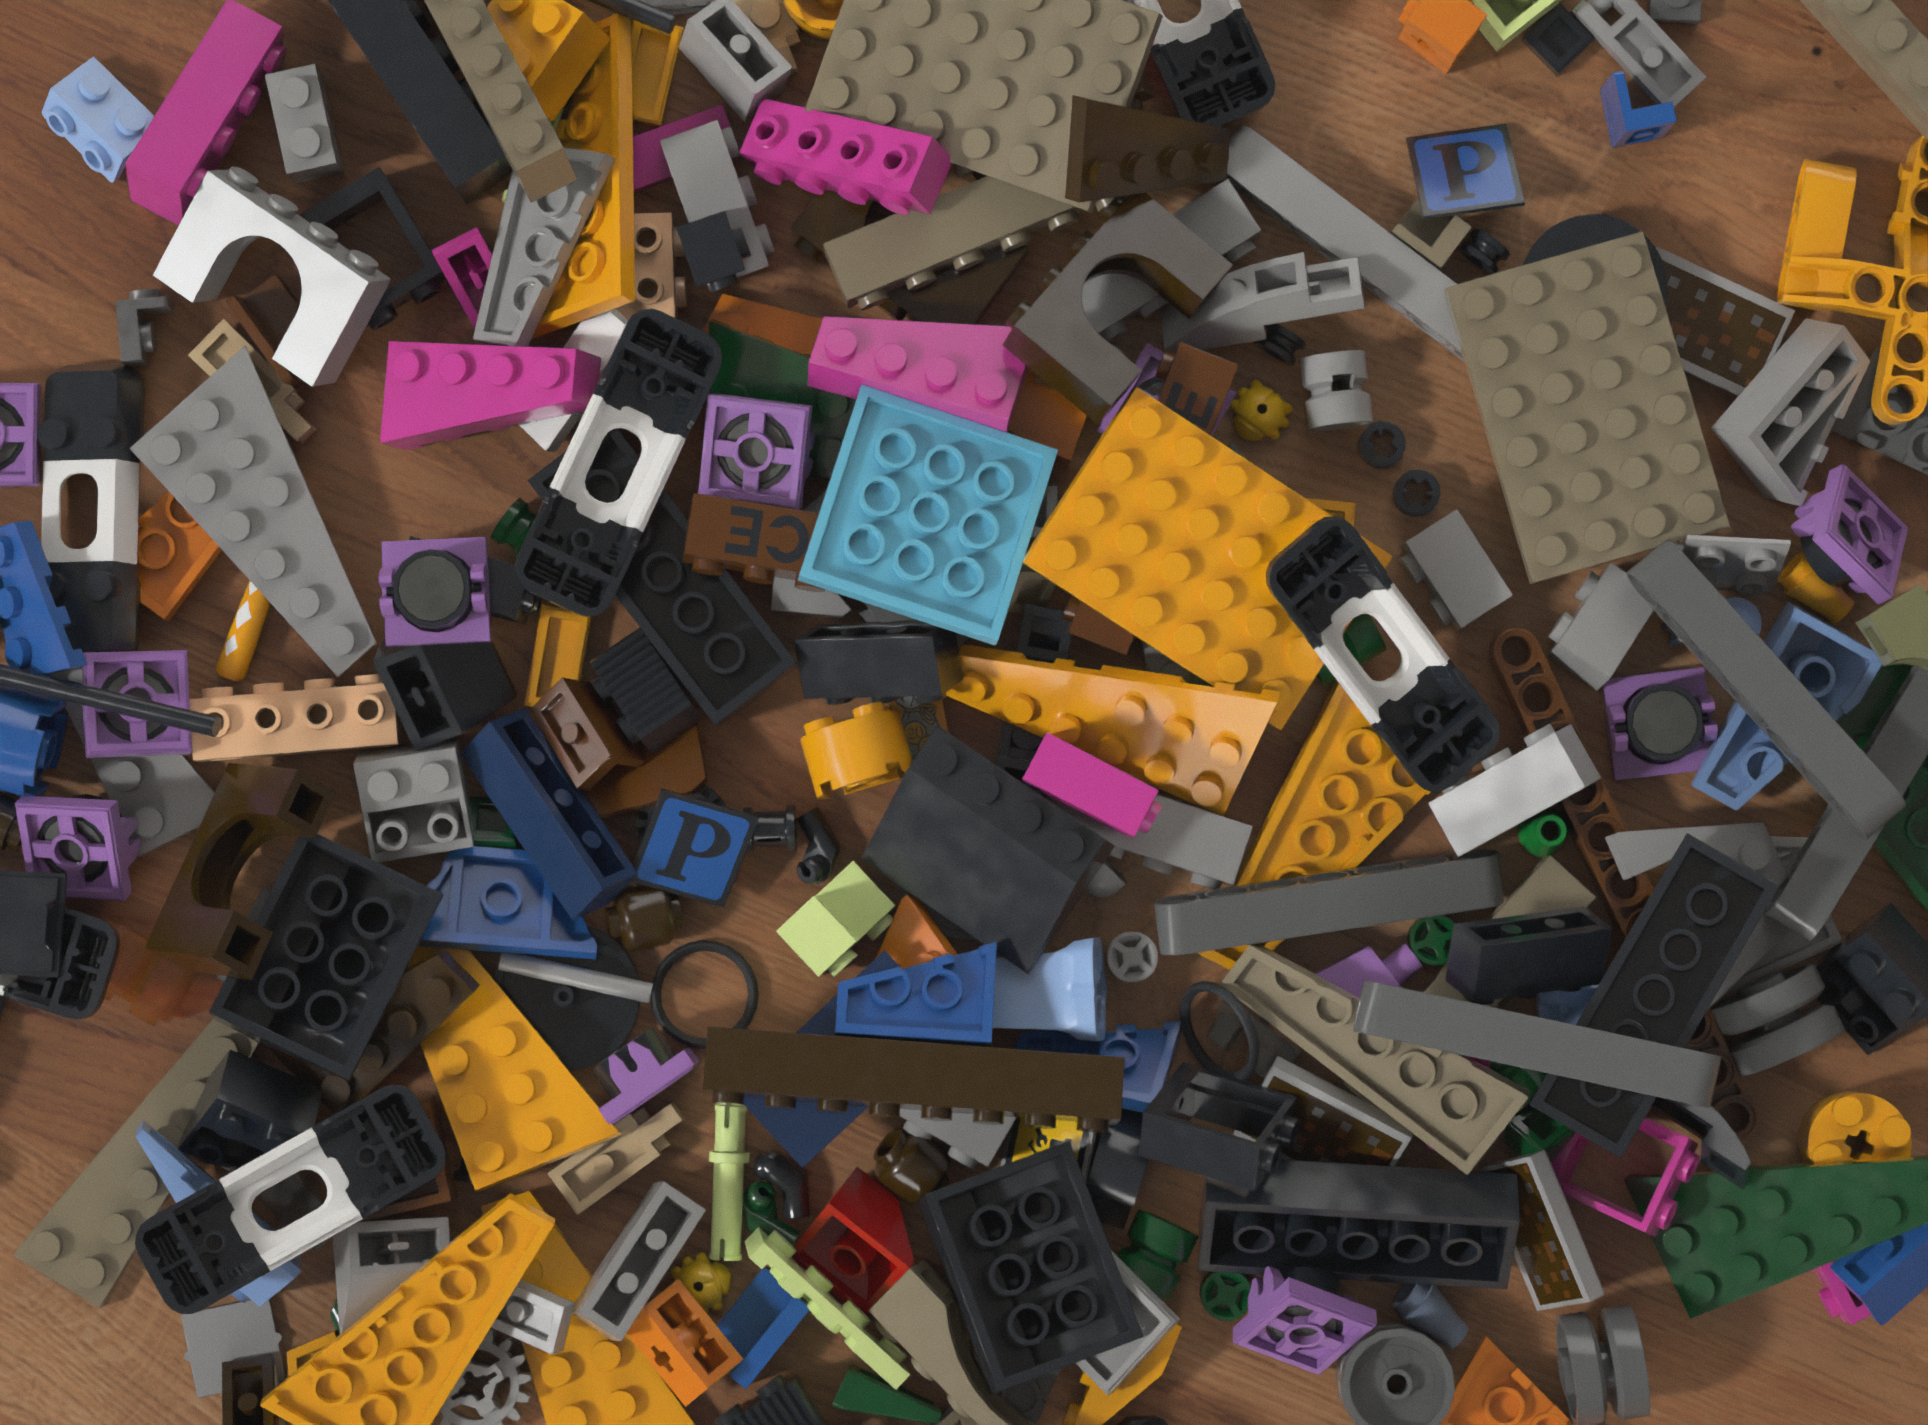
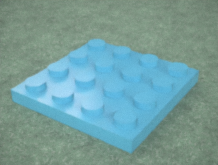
M861 384L797 580L996 645L1058 449Z

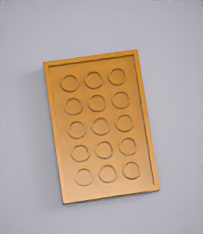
M1133 387L1030 546L1022 562L1212 687H1214L1216 682L1235 684V690L1261 694L1263 689L1281 691L1278 702L1268 721L1270 725L1279 730H1282L1324 664L1270 593L1266 584V570L1272 558L1315 522L1331 515L1138 387ZM1361 536L1383 567L1386 568L1393 556ZM1349 621V623L1345 626L1343 633L1345 632L1351 621Z

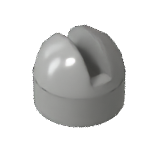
M1107 858L1086 890L1094 897L1105 898L1117 893L1127 883V880Z

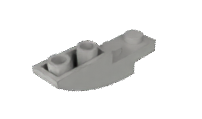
M1304 252L1273 258L1228 273L1190 319L1172 305L1161 312L1164 350L1167 349L1174 352L1177 344L1180 342L1200 350L1265 340L1267 339L1265 325L1364 309L1365 304L1358 257L1307 266Z

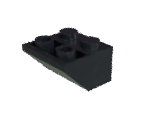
M384 639L373 659L375 668L415 751L464 733L517 697V692L493 641L387 647Z
M1892 903L1858 925L1842 940V943L1832 948L1815 964L1825 986L1817 999L1821 1004L1835 1007L1845 1031L1867 1055H1870L1928 1015V943Z
M229 1050L211 1073L177 1149L194 1156L203 1163L214 1164L233 1172L312 1128L315 1125L323 1091L319 1086Z

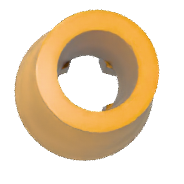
M1803 551L1796 554L1785 565L1777 580L1784 586V594L1824 615L1834 624L1841 621L1855 603L1841 586H1832L1820 579L1810 567Z

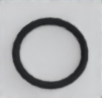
M703 940L680 946L664 958L652 980L651 1004L657 1022L669 1036L689 1047L706 1049L707 1038L692 1037L681 1032L665 1014L662 1006L661 990L666 973L672 965L683 956L693 952L709 951L726 956L738 966L747 983L748 999L743 1016L733 1027L735 1029H746L752 1022L757 1009L759 993L754 972L741 954L722 943Z
M1209 981L1192 984L1185 991L1180 1005V1021H1182L1183 1034L1189 1048L1205 1069L1240 1080H1246L1254 1073L1260 1055L1259 1040L1250 1015L1237 997L1225 987ZM1205 991L1220 996L1234 1010L1241 1021L1249 1044L1248 1062L1242 1070L1231 1072L1220 1068L1205 1053L1198 1042L1190 1018L1191 1002L1198 993Z

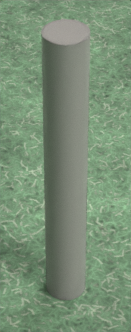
M502 952L498 970L645 1003L650 1002L653 983L517 953Z

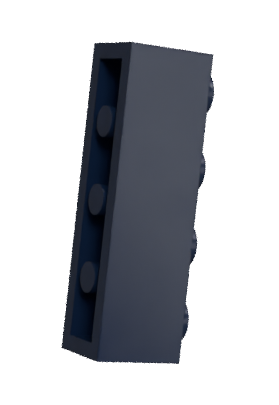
M526 708L489 721L462 751L461 756L572 920L607 906L638 875L582 790L576 788L556 753Z

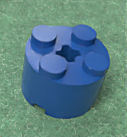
M7 686L0 687L1 791L20 796H43L46 793L50 782L42 781L41 779L48 767L57 768L66 735L67 714L58 712L67 706L64 700Z

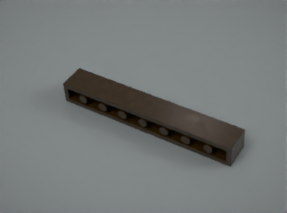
M708 1027L702 1095H713V1104L725 1106H743L744 1098L765 1099L764 1107L780 1110H795L796 1101L817 1103L818 1112L835 1114L848 1113V1105L869 1107V1115L878 1117H900V1109L921 1110V1119L931 1121H952V1113L973 1114V1123L986 1125H1003L1004 1117L1025 1118L1026 1127L1041 1129L1056 1128V1120L1077 1122L1076 1130L1102 1133L1108 1132V1124L1116 1125L1121 1120L1125 1057Z

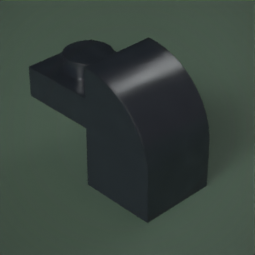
M1122 1109L1121 1120L1116 1125L1108 1124V1132L1099 1133L1086 1182L1100 1223L1124 1230L1130 1210L1134 1206L1149 1159L1139 1156L1143 1113Z

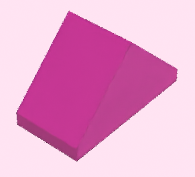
M477 227L431 250L474 329L493 255L485 237Z

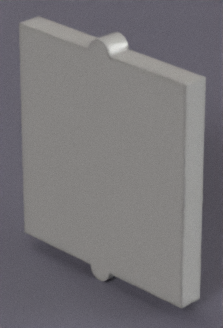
M271 1298L260 1307L252 1300H247L246 1303L237 1302L204 1309L193 1314H181L188 1349L184 1354V1359L191 1363L197 1398L222 1393V1362L272 1354L275 1359L278 1381L287 1379L279 1343L283 1340V1334L277 1332Z

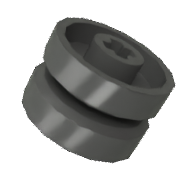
M1806 964L1760 979L1740 989L1738 993L1726 998L1710 1009L1720 1032L1723 1034L1735 1035L1753 1028L1755 1029L1754 1032L1738 1040L1730 1050L1741 1076L1754 1074L1793 1059L1830 1041L1845 1030L1834 1006L1819 1004L1801 1011L1799 1009L1817 999L1825 988L1815 964Z
M1631 1305L1609 1307L1601 1310L1597 1324L1598 1339L1594 1325L1584 1311L1557 1315L1555 1328L1558 1369L1573 1424L1594 1425L1603 1423L1608 1408L1607 1393L1612 1409L1620 1420L1649 1416L1650 1390L1647 1366L1639 1327Z
M1397 1322L1377 1324L1340 1356L1335 1374L1338 1397L1349 1416L1357 1425H1439L1450 1411L1455 1392L1453 1369L1441 1347L1420 1330ZM1394 1374L1402 1375L1403 1377L1400 1379L1405 1383L1404 1387L1398 1392L1391 1387L1387 1388V1381Z

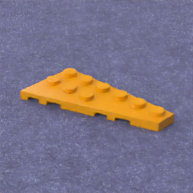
M619 13L595 22L611 39L573 92L567 119L559 120L556 135L562 141L561 144L564 148L606 153L615 158V161L532 339L635 301L631 19Z
M962 644L959 651L963 680L946 692L948 697L1042 738L1048 732L1144 783L1220 816H1224L1281 694V691L1263 689L1261 694L1235 690V684L1216 682L1214 687L1186 683L1182 676L1103 665L1101 670L1075 667V661L1059 658H1056L1054 663L1027 660L1023 653Z
M1337 680L1334 682L1236 876L1234 885L1231 887L1356 868L1404 820L1403 816L1425 794L1429 795L1431 793L1421 788L1412 780ZM1284 939L1259 944L1273 951ZM1249 945L1198 952V954L1231 970Z
M418 946L408 967L443 948ZM444 948L480 986L420 1044L475 1191H483L622 1135L614 1124L607 1123L598 1110L599 1107L593 1098L575 1079L556 1053L470 950Z
M532 1190L515 1195L548 1214ZM503 1199L481 1205L483 1215ZM554 1224L521 1279L575 1303L592 1275L567 1243V1239L560 1229ZM572 1314L563 1351L552 1355L521 1341L546 1425H696L683 1403L679 1401L671 1388L627 1334H625L622 1341L610 1340Z
M510 1193L262 1399L260 1406L293 1425H431L553 1228L555 1218Z

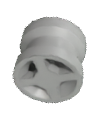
M1127 931L1118 934L1110 942L1106 951V961L1109 970L1117 978L1126 982H1139L1154 972L1158 963V952L1154 942L1148 936L1140 932Z

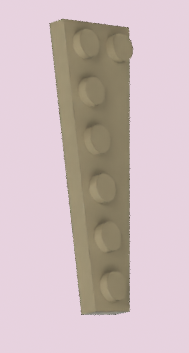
M1259 943L1250 944L1219 984L1228 989L1245 1005L1466 1175L1470 1173L1531 1094L1525 1087L1465 1055L1354 1032L1353 1027L1360 998Z
M213 1018L17 1248L13 1256L98 1308L103 1307L136 1253L135 1237L140 1226L147 1219L158 1214L170 1196L169 1190L135 1137L136 1127L144 1120L178 1148L179 1141L211 1073L229 1050H233L253 1058L261 1042L225 1026ZM183 1152V1153H184L185 1155H187L190 1159L193 1158L192 1155Z

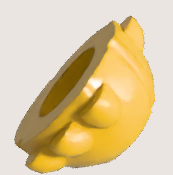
M1256 379L1251 382L1250 389L1241 387L1238 390L1240 398L1232 400L1229 405L1235 414V418H1233L1234 428L1237 434L1247 441H1261L1263 437L1277 440L1280 436L1279 428H1287L1289 426V420L1285 416L1293 411V407L1285 402L1279 393H1274V389L1263 386ZM1264 405L1267 409L1266 413L1260 414L1257 407Z
M700 1252L695 1260L686 1256L682 1259V1267L674 1266L671 1268L670 1273L674 1278V1282L679 1279L707 1314L709 1308L716 1311L722 1309V1296L727 1295L732 1282L731 1273L723 1263L717 1260L711 1262L704 1252ZM701 1282L703 1290L697 1291L694 1288V1283Z

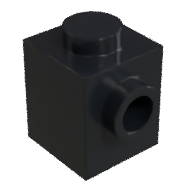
M725 210L676 227L696 286L707 283L709 292H713L739 283L736 273L745 270L742 259L750 257L751 253L742 227L732 230Z

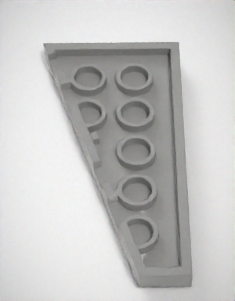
M244 346L130 449L337 677H340L375 646L377 641L356 593L351 586L333 541L328 534L288 439L275 414L269 396L256 371L249 351Z

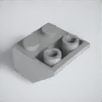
M460 736L449 738L415 751L413 744L358 753L353 766L371 860L379 863L474 847L469 785L464 759L461 756Z
M448 1217L356 1222L333 1235L340 1334L450 1244Z

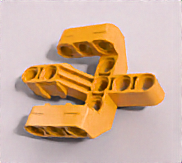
M1923 135L1911 145L1906 164L1900 163L1898 179L1901 181L1896 211L1889 220L1887 234L1894 235V268L1842 259L1855 191L1857 170L1853 167L1804 159L1798 176L1777 290L1778 304L1827 313L1834 310L1886 320L1871 396V407L1875 416L1881 422L1889 425H1899L1917 418L1924 411L1928 398V307L1925 312H1917L1911 309L1906 301V294L1911 286L1922 288L1928 296V217L1918 212L1915 206L1917 193H1928V161L1924 155V148L1928 140ZM1859 277H1868L1876 283L1878 296L1874 303L1864 302L1858 297L1855 285ZM1902 336L1910 337L1918 344L1919 356L1915 363L1905 362L1898 355L1897 344ZM1892 387H1900L1909 395L1910 406L1905 414L1894 412L1888 404V393Z

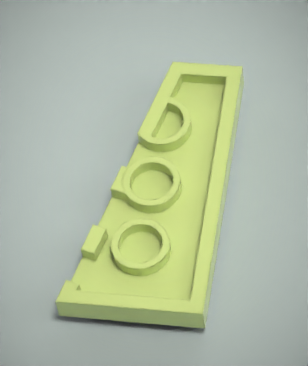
M758 1227L744 1241L748 1256L756 1265L763 1269L768 1264L771 1267L770 1273L785 1291L794 1299L803 1297L808 1302L807 1307L814 1316L833 1333L837 1334L840 1332L846 1338L844 1342L894 1389H897L910 1376L907 1366L903 1363L908 1357L906 1352L897 1343H893L885 1337L881 1340L875 1337L866 1328L871 1320L852 1301L848 1300L844 1305H841L829 1293L834 1285L816 1267L811 1265L805 1271L791 1258L797 1251L780 1233L774 1230L768 1236Z

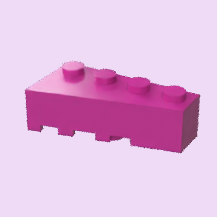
M226 0L125 163L131 201L178 226L180 225L207 171L217 170L222 158L230 149L245 116H249L254 110L261 95L260 88L266 79L265 75L277 72L287 51V48L283 46L281 25L234 0Z
M824 316L809 359L808 386L856 400L861 384L1008 433L1029 367L1003 346L1004 341L1012 330L1011 327Z
M389 341L380 443L404 450L424 447V444L465 438V435L482 431H497L511 428V425L523 422H537L583 412L586 410L599 382L601 357L572 348Z

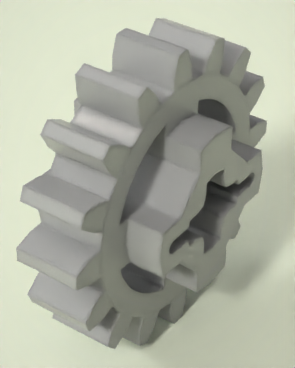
M489 1329L477 1350L490 1352L498 1357L499 1360L490 1363L479 1360L475 1354L473 1355L439 1410L444 1415L440 1425H451L452 1423L456 1425H506L504 1417L507 1416L515 1421L522 1417V1412L515 1404L516 1402L524 1403L531 1400L532 1394L522 1390L521 1384H525L533 1378L530 1372H520L519 1365L527 1358L525 1353L512 1356L509 1352L514 1339L509 1337L501 1344L495 1342V1329ZM469 1371H472L475 1377L487 1376L496 1372V1375L484 1386L483 1396H481L478 1390L466 1391L461 1395L457 1394L471 1379ZM509 1376L510 1392L506 1403L502 1407L497 1391L500 1381ZM462 1404L476 1408L479 1415L483 1417L466 1416L458 1412L454 1407Z

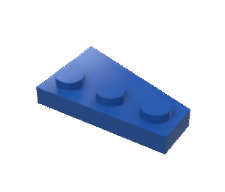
M997 942L979 946L978 950L954 956L951 953L935 957L931 962L903 969L896 967L838 982L835 1036L991 1047Z
M1182 1021L1163 1022V1028L1136 1030V1024L1116 1025L1117 1031L1105 1032V1040L1101 1041L1076 1039L1071 1034L1059 1030L1020 1032L1015 1049L1125 1057L1122 1109L1143 1113L1168 1081L1182 1033Z

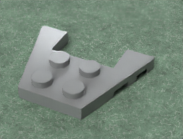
M1764 822L1618 832L1605 837L1623 880L1671 861L1686 833L1778 885L1786 875ZM1764 912L1710 1007L1791 929Z

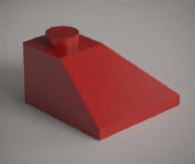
M858 1166L793 1247L797 1252L791 1257L805 1271L811 1265L816 1267L834 1285L830 1290L845 1303L848 1300L852 1301L867 1317L871 1314L869 1310L915 1262L897 1197Z

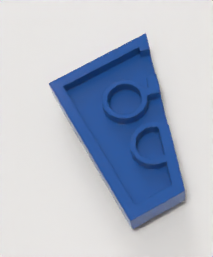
M32 520L13 522L0 526V616L6 642L5 658L11 667L51 675L88 664L82 649L73 650L66 634L65 628L71 624L65 606L56 607L49 590L53 574Z

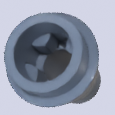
M1405 1283L1393 1299L1392 1306L1398 1311V1319L1441 1342L1447 1349L1457 1346L1469 1330V1326L1460 1319L1436 1285Z

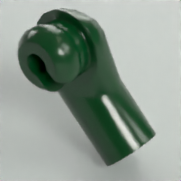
M757 1181L748 1186L743 1194V1210L747 1229L753 1233L760 1227L768 1236L776 1230L793 1245L800 1231L778 1219L775 1202L776 1193L773 1186L765 1181Z

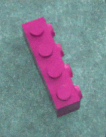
M765 98L761 100L739 152L754 167L753 173L766 182L780 185L783 180L795 182L800 188L818 195H822L825 190L837 192L842 198L860 205H865L867 200L880 202L888 210L902 215H908L910 210L931 215L952 164L950 162L951 156L932 136L813 109L807 112L804 107Z

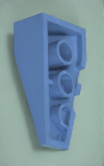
M1789 601L1786 602L1764 640V643L1835 721L1860 703L1882 665L1871 648ZM1733 700L1718 730L1717 739L1713 740L1691 785L1737 811L1776 777L1789 760L1739 704Z
M142 1120L136 1127L135 1137L176 1203L217 1181L146 1121ZM252 1210L253 1217L261 1228L267 1231H277ZM301 1254L236 1290L231 1295L242 1303H246L250 1298L259 1307L262 1306L302 1271Z

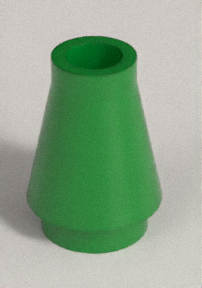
M1548 807L1518 825V838L1521 845L1527 852L1538 857L1552 856L1558 853L1565 846L1568 839V824L1564 816L1552 807ZM1547 821L1554 825L1552 830L1555 836L1550 841L1546 840L1541 834V827Z

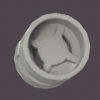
M1365 351L1329 352L1307 356L1299 360L1302 387L1311 392V397L1305 402L1308 431L1340 430L1364 426L1374 422L1370 394L1363 391L1361 387L1368 380ZM1332 382H1337L1338 388L1341 391L1332 392Z

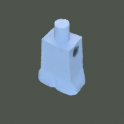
M1096 937L1073 941L1059 951L1043 953L1029 974L1004 957L996 958L992 1028L1059 1030L1069 1033L1080 1040H1105L1108 985L1101 938Z

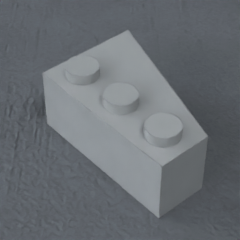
M1806 318L1711 427L1763 498L1802 506L1808 494L1803 487L1815 462H1823L1829 448L1824 446L1830 430L1836 418H1844L1870 363L1869 358L1844 325Z

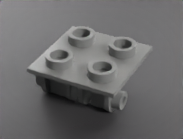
M1687 535L1684 543H1675V545L1717 590H1737L1743 595H1759L1764 592H1773L1791 546V540Z

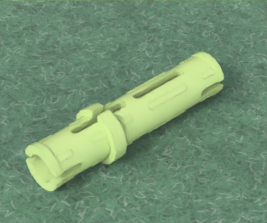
M715 1104L714 1150L709 1151V1162H714L709 1259L719 1261L721 1258H724V1261L742 1260L741 1235L744 1164L749 1163L750 1152L745 1151L746 1112L748 1108L745 1105L725 1106Z

